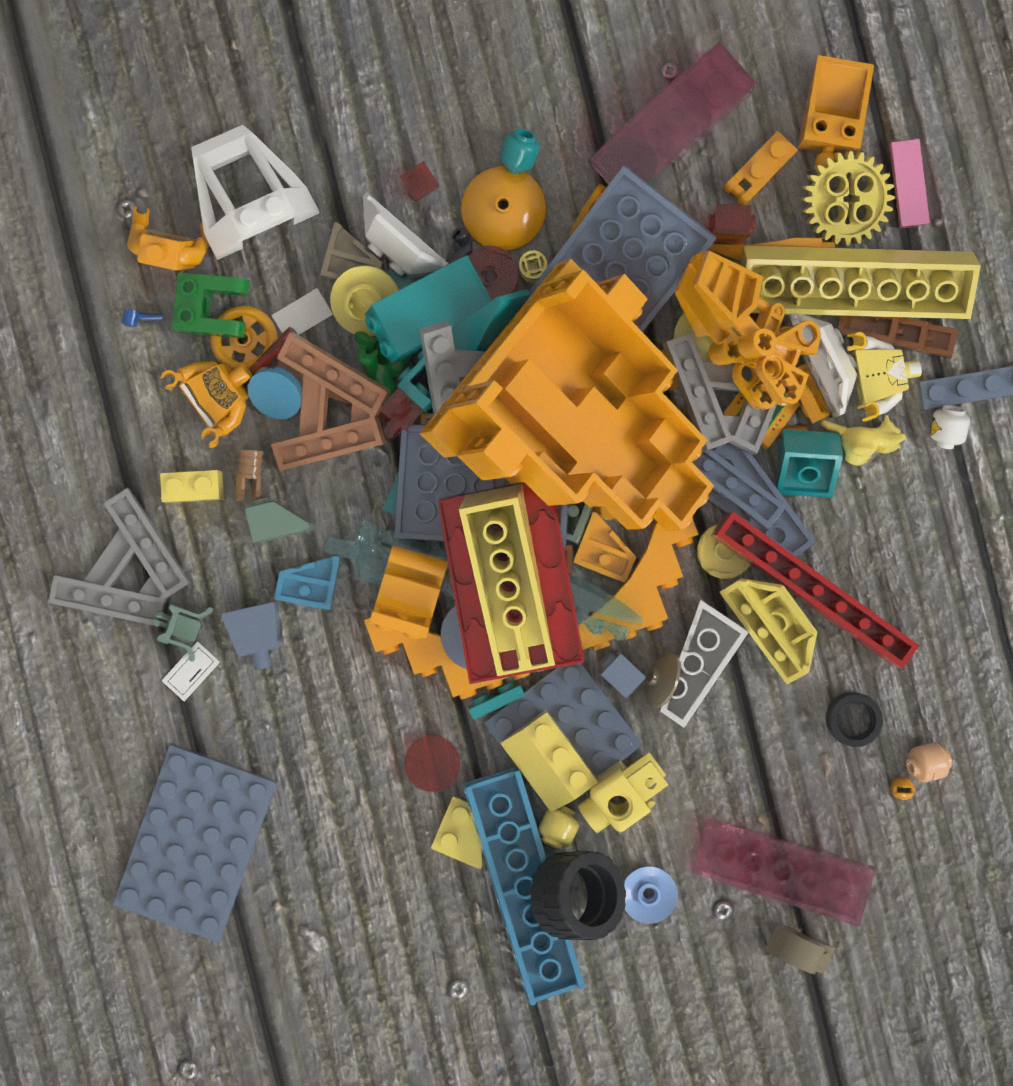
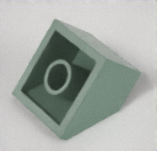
M263 498L251 502L252 507L245 508L254 543H263L316 530L315 523L282 503L273 502V499Z

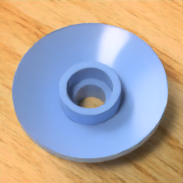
M645 866L634 870L624 880L626 890L625 911L634 920L646 924L658 923L666 919L675 909L678 891L674 880L666 871L653 866ZM651 888L654 891L653 895L645 897L643 895L645 889Z

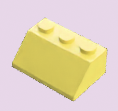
M546 709L500 742L550 812L577 799L598 783L597 777Z

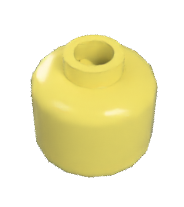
M565 806L552 812L547 809L538 827V832L542 836L541 841L558 850H561L562 847H569L579 829V821L573 817L575 812Z

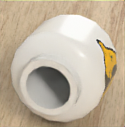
M943 405L942 409L936 410L933 414L929 435L937 441V446L953 449L954 445H960L966 441L970 417L965 414V409L961 407Z

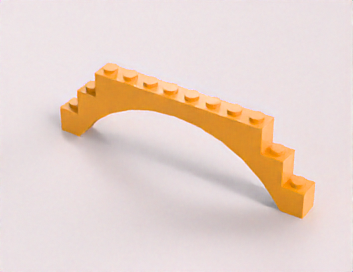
M655 520L645 551L627 579V582L623 583L605 604L581 622H578L583 650L593 647L594 651L610 646L609 640L620 637V640L624 641L637 636L636 630L646 627L647 631H652L664 626L662 621L667 620L668 617L657 586L661 585L662 590L678 584L677 579L683 577L672 544L676 543L677 548L693 543L692 537L698 535L693 520L685 529L666 531ZM371 618L364 620L375 652L383 650L384 655L400 650L399 644L403 643L414 675L421 673L422 677L429 676L438 672L437 667L441 665L453 697L459 695L462 700L476 695L475 689L486 686L487 690L503 685L502 679L505 678L469 684L467 669L457 665L449 658L443 648L440 634L428 631L426 639L422 637L413 639L405 636L403 632L398 630H381L375 624L370 623ZM530 673L516 675L513 678L517 680L530 675Z

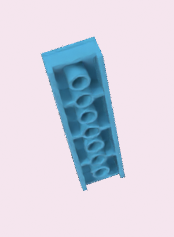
M512 767L462 783L527 1001L532 1006L536 1002L576 988H585L571 940L558 939L548 935L539 926L538 921L535 920L533 915L534 912L530 904V887L532 886L533 875L536 873L540 863L545 861L546 855L520 770Z

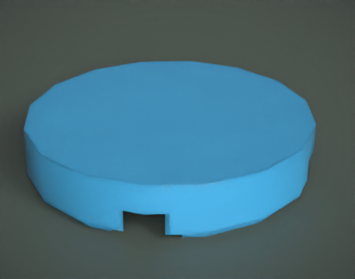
M262 367L251 377L248 384V395L252 404L261 413L270 418L288 419L297 414L301 408L302 386L292 373L283 368L275 367L272 369Z

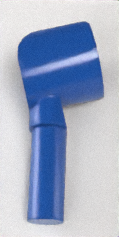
M128 309L123 314L122 323L127 326L137 327L139 319L163 320V313H144Z

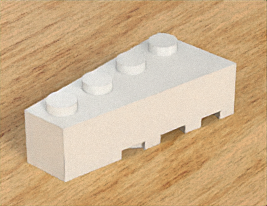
M700 600L679 658L681 670L677 688L671 699L661 707L660 712L682 727H685L749 632Z

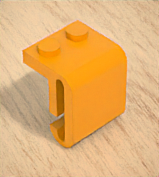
M393 545L370 623L375 624L381 630L391 631L394 629L403 632L409 638L419 639L422 637L426 639L448 561Z

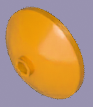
M499 166L481 172L469 183L462 198L461 213L466 230L478 244L493 251L507 252L524 247L537 236L544 223L546 205L540 186L529 174L524 171L520 174H514L509 172L506 166ZM504 200L508 202L509 206L506 209H500L498 203Z

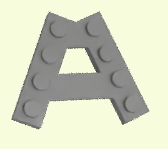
M448 321L419 329L434 415L460 384L459 377H465L485 353L482 351L455 350L452 328Z
M692 333L662 344L668 360L678 370L674 376L692 423L708 440L702 447L703 452L730 443L752 455L757 454L777 404L770 409L760 410L754 409L745 400L739 416L723 415L714 390L740 391L732 379V370L736 364L717 366L712 362H702ZM744 366L742 377L745 381L749 382L752 372L750 368ZM761 392L762 397L760 398L761 402H764L763 398L766 394L765 392Z
M126 488L103 503L119 527L118 532L84 581L54 575L48 603L153 625L154 618L163 621V619L155 617L157 611H165L167 598L189 585L190 581L130 488ZM136 553L150 575L140 592L112 587Z

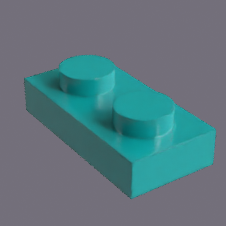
M509 681L497 688L499 692L489 697L487 693H484L472 699L473 704L469 706V712L473 720L525 696L520 682L514 684L513 681Z

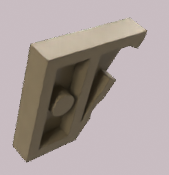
M334 222L320 276L336 281L345 271L362 265L374 266L382 270L383 263L356 238L351 236L339 223Z

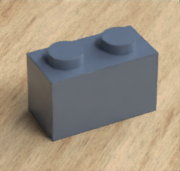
M618 650L614 654L609 651L598 663L601 666L598 670L599 673L626 699L646 678Z

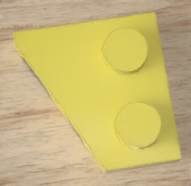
M453 795L431 849L481 870L483 865L482 849L468 802Z

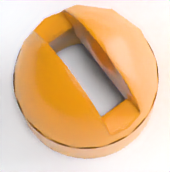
M897 777L892 781L890 790L897 799L908 800L914 795L915 786L910 779ZM897 787L910 788V791L897 792Z

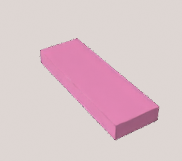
M920 139L891 142L889 148L899 229L928 225L930 220Z

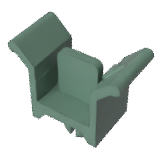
M170 603L169 609L172 612V616L164 614L163 611H157L155 617L167 620V623L155 618L153 619L152 624L156 627L167 628L166 631L159 633L157 641L186 648L189 660L193 662L195 655L190 644L172 638L171 635L194 642L201 623L179 613L182 612L202 619L212 613L213 609L211 606H207L206 609L195 612Z

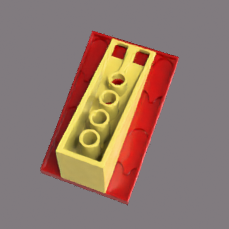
M525 482L438 499L469 684L584 663L583 646L556 505L548 506Z

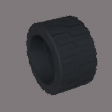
M558 852L553 856L547 857L538 866L532 878V886L530 887V904L535 920L538 921L543 931L558 939L597 940L598 938L608 936L610 932L616 929L617 924L620 923L626 906L625 882L620 869L613 863L611 858L606 857L601 852ZM577 871L584 879L587 888V904L579 920L573 914L569 902L570 883Z

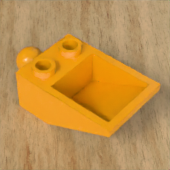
M822 55L817 56L797 147L799 149L821 152L815 159V165H821L825 168L827 167L825 158L829 157L835 162L834 153H841L842 156H845L846 151H852L855 156L861 149L874 70L873 64ZM817 128L825 129V131H819Z

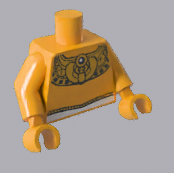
M137 206L133 207L132 225L127 246L130 252L138 255L137 262L171 270L192 269L201 263L210 247L204 236L202 222L200 223L201 237L197 240L145 229L149 225V208H147L146 213L140 214L137 212Z
M214 361L194 362L177 369V373L171 370L162 373L160 379L170 376L174 380V383L165 386L167 390L175 388L178 381L183 382L179 387L209 427L203 430L201 440L208 435L215 437L209 443V448L216 447L220 436H226L240 425L246 409L245 401L249 398L248 392L242 384L253 376L245 364H240L232 371L227 364H218Z

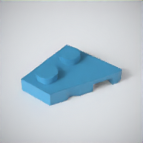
M333 556L280 571L274 600L331 610L341 556Z

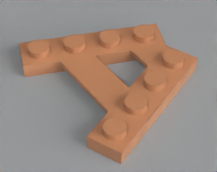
M289 333L277 359L303 374L299 436L271 444L279 471L386 443L378 414L391 390L296 333ZM329 390L352 403L351 422L326 429Z

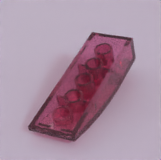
M719 41L628 121L588 162L608 184L611 183L624 165L647 183H650L752 94L757 83Z
M707 818L692 873L860 927L874 878L875 867L777 836Z

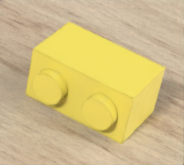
M223 471L160 473L162 502L225 500Z

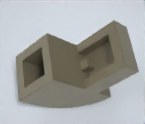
M776 924L765 950L798 969L811 974L816 972L824 974L831 962V956L835 947L826 942L811 939L794 928Z

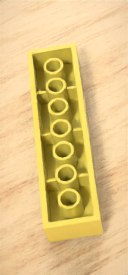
M743 246L741 266L763 276L760 297L771 305L775 303L782 304L785 314L971 319L981 267L973 252ZM755 309L752 313H760V311Z

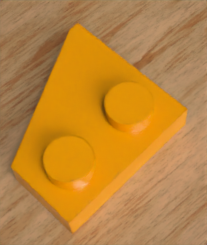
M593 511L573 563L626 583L636 556L606 522Z

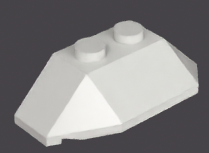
M366 192L363 195L365 236L370 243L368 249L378 258L384 255L390 260L389 267L400 277L406 274L410 279L424 278L449 265L448 262L409 230L370 194Z
M793 313L785 315L783 320L786 326L789 327L806 320H812L818 325L821 338L817 354L801 356L805 364L807 363L832 412V417L836 418L844 414L857 377L855 371L857 366L853 357L850 354H846L842 346L844 340L840 331L837 328L834 329L831 323L804 314ZM805 326L802 329V336L808 342L812 340L813 332L810 327Z

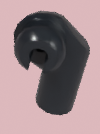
M456 228L452 233L455 252L446 260L449 264L464 256L470 257L473 252L472 237L464 228Z

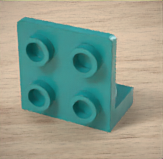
M422 350L417 356L419 362L413 369L410 366L407 367L399 376L398 380L400 383L398 388L425 413H428L432 408L431 395L418 382L426 373Z

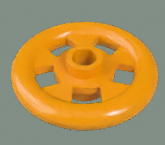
M237 306L230 308L217 319L234 320L242 317L244 323H246L245 334L248 336V341L245 344H240L239 338L229 337L230 346H222L221 337L210 336L212 352L220 364H227L232 371L242 363L251 372L257 371L268 364L276 351L278 340L276 328L268 315L255 307ZM256 322H259L264 329V332L260 335H257L255 330L251 328ZM259 342L265 348L260 356L257 357L252 351ZM234 351L245 354L243 362L232 359Z

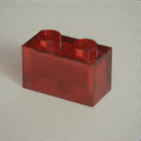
M715 205L709 219V231L717 237L713 244L742 245L748 237L750 238L751 232L755 230L756 215L751 214L750 205Z

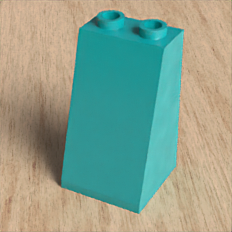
M464 256L377 301L369 307L364 315L366 316L367 327L371 332L375 333L380 342L379 347L382 354L389 358L391 364H395L423 350L419 329L444 321H448L451 328H453L491 302L492 299L469 257Z

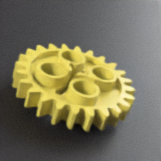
M846 151L843 158L841 153H834L835 162L827 157L825 158L827 167L815 165L814 168L818 174L807 175L812 184L811 186L805 185L802 187L809 192L808 196L801 198V201L808 202L809 205L802 212L811 213L806 223H816L813 232L820 233L823 231L821 237L823 240H828L832 236V242L838 245L842 238L843 245L849 246L852 238L854 243L861 244V235L866 239H871L870 230L880 232L881 229L878 222H888V219L883 214L885 211H893V208L887 205V201L895 199V196L887 195V191L892 189L894 184H885L884 181L888 179L890 174L879 173L884 166L883 164L878 163L872 166L874 157L869 156L864 160V153L858 152L854 158L852 151ZM848 172L851 175L849 180L846 178ZM836 176L839 180V187L836 191L832 192L829 188V182ZM864 176L867 180V186L863 191H860L857 187V182L860 177ZM852 195L851 201L844 202V196ZM863 205L866 209V215L863 219L858 220L856 211L858 207ZM836 206L839 213L837 218L831 221L828 217V212L831 207ZM848 217L849 223L845 224V220Z

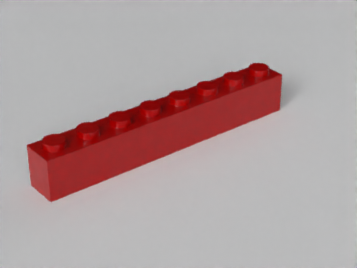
M726 512L710 535L777 584L784 585L788 592L891 666L904 669L919 647L916 642L735 512Z

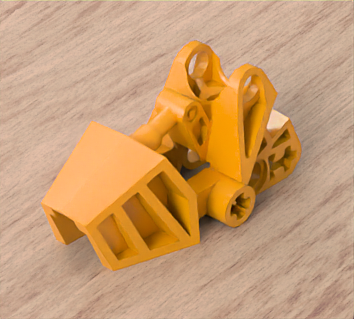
M709 250L700 251L691 257L674 293L696 337L708 335L714 341L708 351L711 362L717 366L736 364L732 370V379L754 409H770L775 404L780 406L795 404L800 399L809 374L795 366L800 355L817 354L821 338L818 325L812 320H806L791 327H780L785 315V309L780 303L771 305L760 297L763 276ZM758 309L760 313L755 323L749 314ZM805 326L810 327L813 332L810 342L806 341L802 336V329ZM732 327H735L740 333L739 336L732 330ZM744 366L750 368L752 372L749 382L745 381L742 377ZM784 387H788L789 391L787 392L788 397H784L783 395L786 391ZM761 392H765L766 394L763 398L764 402H761L760 398L762 397Z

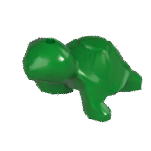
M358 331L354 335L358 345V360L361 362L363 370L369 378L391 390L382 406L389 408L396 404L400 395L394 378L400 374L404 365L411 359V356L391 364L389 358L382 354L378 338Z

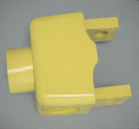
M650 752L644 754L628 767L619 760L597 776L598 783L590 788V797L581 802L578 808L596 833H599L610 824L616 831L622 832L651 812L652 807L656 804L655 800L651 797L668 786V783L663 778L666 776V773ZM614 796H623L627 799L621 804H614L610 801Z

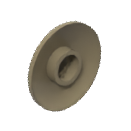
M667 652L662 654L646 673L645 695L648 704L652 707L660 708L671 699L677 688L681 666L678 656L674 653Z

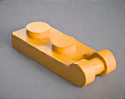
M777 131L722 189L727 194L732 193L738 199L737 203L743 208L798 150ZM742 180L750 186L747 191L739 185Z

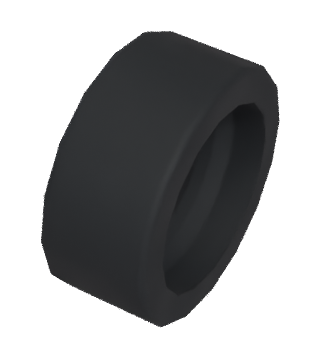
M845 692L835 697L829 704L826 712V726L830 734L840 743L850 747H863L873 742L880 734L883 726V715L879 705L871 697L858 692ZM849 703H860L870 713L871 722L869 728L858 736L845 734L838 725L837 717L839 711Z

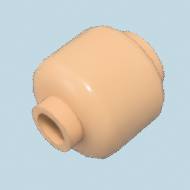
M936 742L912 748L909 753V759L906 761L909 774L915 776L922 783L946 777L952 766L949 751Z

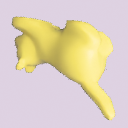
M888 415L884 417V421L877 428L861 426L847 428L826 420L821 422V425L829 432L840 433L842 446L845 451V460L856 466L866 463L874 452L887 454L899 449V443L906 439V435L900 433V429L889 420Z

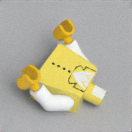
M862 332L847 334V337H852L854 345L847 346V350H856L850 355L855 360L857 369H855L857 373L855 386L859 403L858 410L863 408L866 411L867 416L862 419L863 422H866L891 410L902 399V392L909 389L907 379L920 377L922 370L919 360L904 362L902 350H895L892 344L877 340L874 337L865 336Z

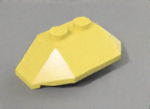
M741 578L720 591L722 597L786 684L797 680L809 672L817 631L784 585Z

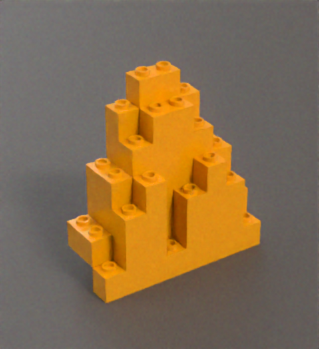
M572 259L555 265L419 433L444 458L458 456L481 480L506 478L511 484L525 482L548 506L578 504L582 501L588 507L604 506L627 530L643 529L652 522L653 518L666 531L683 530L692 522V516L696 510L706 503L709 498L708 494L714 487L706 476L692 463L699 458L702 453L701 449L708 440L663 394L672 385L673 381L671 379L678 370L633 323L643 312L641 308L648 299L625 274L596 283Z

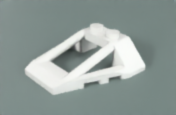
M244 125L191 147L204 236L217 260L243 249V240L291 219L295 225L319 214L313 198L302 181ZM250 154L273 192L235 209L213 170ZM273 169L290 188H283ZM206 182L225 213V216L217 223Z

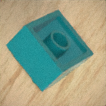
M783 429L778 450L776 488L781 495L833 498L843 458L840 433Z

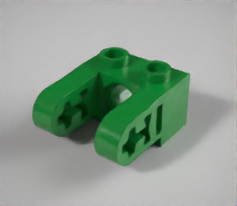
M178 272L172 330L186 335L244 338L246 323L209 318L211 297H214V294L248 296L250 280L238 277Z

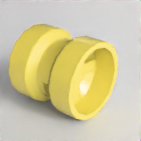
M535 250L524 253L519 261V274L528 283H536L547 268L545 256Z

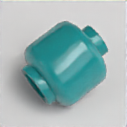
M521 128L515 129L504 138L499 155L500 160L511 173L520 174L522 171H529L535 166L540 143L536 139V135L531 131Z

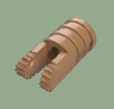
M238 449L235 500L242 501L244 499L246 478L252 479V501L259 500L261 498L262 455H264V451Z

